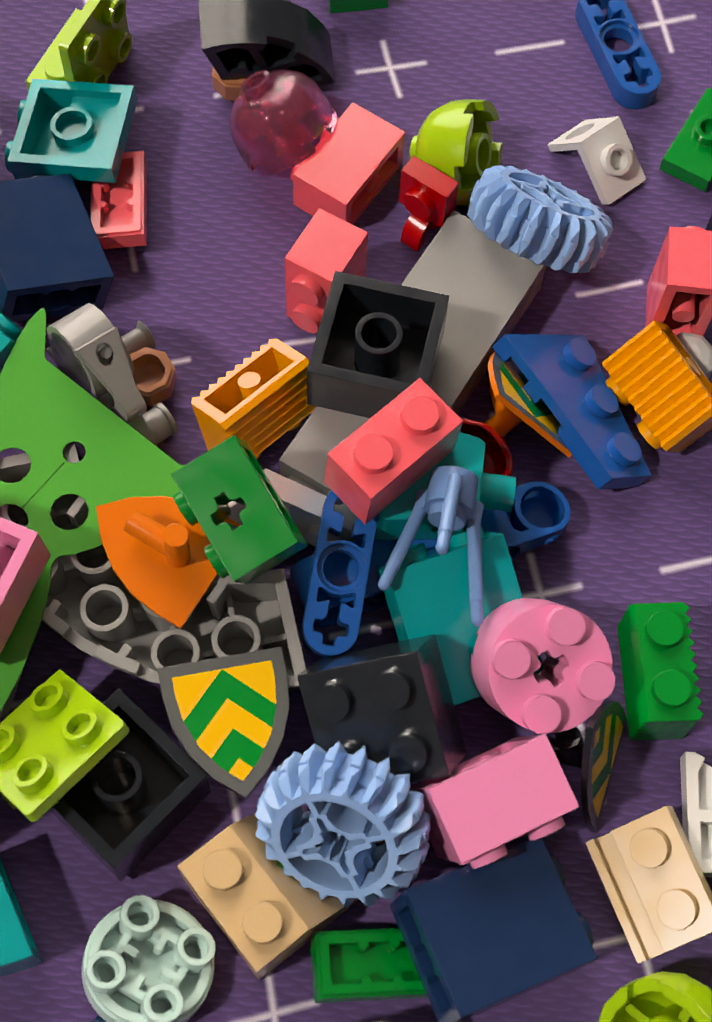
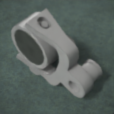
M87 303L46 328L50 346L45 351L63 371L62 373L155 446L171 435L174 436L178 433V427L173 416L162 403L153 405V408L147 411L146 403L133 378L134 366L130 354L144 347L156 348L153 335L142 321L138 320L134 330L120 337L117 327L113 326L106 315L95 305Z

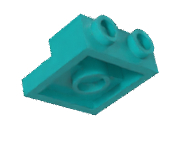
M32 79L27 98L22 100L18 107V127L14 140L9 141L6 145L5 165L7 171L13 174L14 179L31 178L37 175L71 174L73 180L116 183L138 101L134 86Z

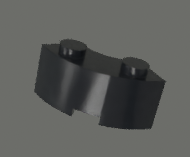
M198 0L202 51L222 81L236 78L262 79L278 86L287 96L335 83L330 33L322 22L308 9L287 0Z

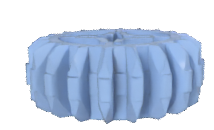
M502 165L487 168L484 170L481 179L476 181L470 195L467 215L477 230L484 232L487 239L498 242L501 248L509 249L516 253L518 257H525L537 265L549 266L554 271L562 269L568 273L589 272L596 267L599 259L604 257L610 244L608 240L614 230L612 227L613 223L602 208L593 205L591 199L582 197L576 190H571L560 182L552 181L544 175L540 176L531 173L527 169L519 170L513 166L504 167Z
M339 741L332 748H329L328 752L314 743L304 754L294 751L289 758L284 760L282 766L279 765L277 770L270 774L264 786V791L257 802L258 809L255 816L259 820L255 836L261 841L266 842L267 859L280 861L283 865L284 874L293 876L300 882L303 888L309 887L319 892L321 901L328 896L338 897L347 909L358 898L371 908L380 897L393 900L396 893L402 887L408 888L411 881L416 878L421 863H424L429 849L428 834L431 828L429 823L431 815L423 811L424 794L409 791L410 774L393 775L389 772V758L376 763L367 759L365 746L352 755L347 754ZM307 803L311 811L303 812L301 805ZM385 840L386 843L381 846H376L374 843L375 841Z

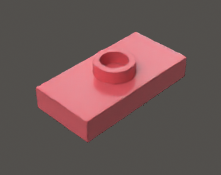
M144 151L123 153L116 183L91 181L90 221L102 249L147 246V160Z

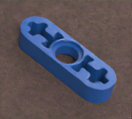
M577 0L575 19L615 101L621 106L633 110L643 109L651 105L655 100L661 82V72L625 0ZM607 9L604 18V15L601 10ZM610 38H619L626 41L630 49L623 52L613 51L605 45L604 41ZM629 74H631L634 81L627 82Z
M332 490L326 497L322 508L301 628L305 645L311 652L320 657L343 654L353 646L357 639L378 515H376L366 525L359 518L354 522L350 539L362 538V548L345 540L328 542V532L334 536H340L344 520L342 513L334 511V505H343V502ZM344 553L355 561L357 576L354 582L347 586H336L325 578L323 563L331 554ZM318 591L332 598L353 597L352 608L344 603L339 605L337 625L346 627V636H338L332 643V646L322 644V633L313 631V623L323 622L329 607V601L318 602L316 600Z

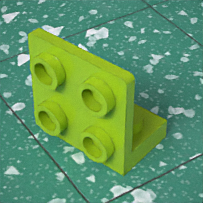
M88 0L82 10L75 9L27 78L28 92L32 79L107 84L108 77L117 63H122L126 60L132 47V35L129 33L126 16V0Z
M59 669L46 682L39 685L21 705L0 723V796L13 809L17 808L31 822L37 821L129 733V728L121 718Z

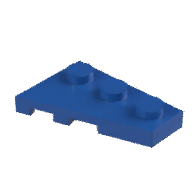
M504 334L492 346L504 363L513 359L527 378L528 382L522 388L533 403L536 404L543 401L561 424L557 435L598 490L638 487L652 476L642 456L641 448L634 439L619 408L617 397L606 385V378L598 364L596 353L585 335Z

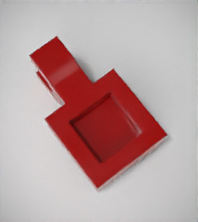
M415 156L401 170L398 202L403 204L411 213L403 227L401 242L418 252L424 245L428 229L431 227L436 230L438 227H442L452 211H455L459 182Z

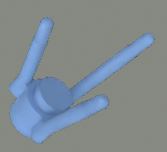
M440 466L431 472L428 489L417 491L413 511L378 582L379 589L386 591L390 588L425 515H428V521L432 525L439 528L436 552L440 555L448 552L453 530L462 529L466 523L471 623L474 626H480L483 623L480 523L484 504L476 500L479 486L477 475L457 466Z

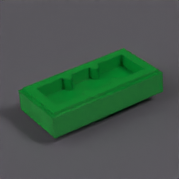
M708 87L666 152L659 170L704 192L712 181V89Z
M399 929L314 932L310 936L314 1003L428 998Z

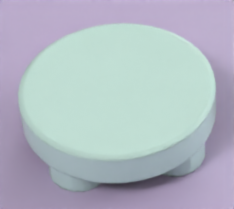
M145 895L133 896L127 899L122 906L108 913L97 924L89 937L82 961V981L87 998L94 1010L106 1022H187L198 1011L211 987L215 965V941L212 935L202 927L196 918L183 908L166 901L153 900Z

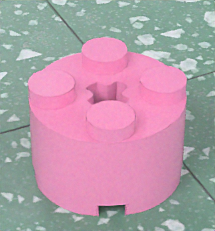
M519 598L506 602L493 610L483 620L476 633L478 637L473 655L471 654L470 672L477 691L493 709L518 725L538 734L562 732L582 724L594 714L604 699L611 695L615 687L612 655L606 637L593 620L576 609L544 599ZM544 653L547 659L543 662V670L535 674L534 672L541 667L538 656Z

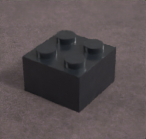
M335 271L307 368V404L371 418L419 378L430 387L445 329L449 295Z
M435 634L347 652L337 656L320 658L297 675L314 742L326 752L338 741L342 744L347 754L352 755L365 746L367 759L379 763L389 758V772L393 775L410 774L409 783L450 776L466 755Z
M118 688L103 705L124 721L129 728V733L49 810L121 882L211 792L208 775Z

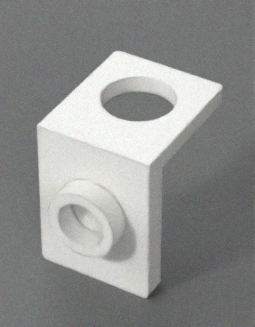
M619 116L585 120L548 144L551 152L578 150L603 205L611 204L646 180Z

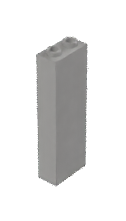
M453 210L401 285L449 295L445 329L430 388L458 415L488 369L489 358L495 352L492 346L504 334L512 333L540 290L546 265H537L525 257H518L516 253L509 249L501 248L498 242L487 239L484 232L477 230L471 219ZM316 406L279 459L280 475L328 496L331 489L324 483L328 453L370 418Z

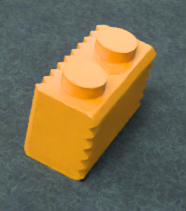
M653 320L602 362L603 367L610 376L605 380L607 387L615 394L621 404L624 406L631 404L634 407V410L641 417V421L637 424L638 430L654 449L659 450L662 447L666 452L680 453L706 432L712 430V383L667 324Z
M277 338L269 339L268 345H261L260 351L252 352L251 358H244L243 364L235 365V370L226 371V377L218 378L216 384H209V390L201 391L200 397H192L191 404L208 451L235 435L248 443L256 459H258L262 451L283 434L297 428L302 420L316 408V406L307 404L308 358Z

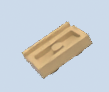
M673 806L662 807L618 827L604 836L585 842L637 963L648 961L663 953L712 934V892Z

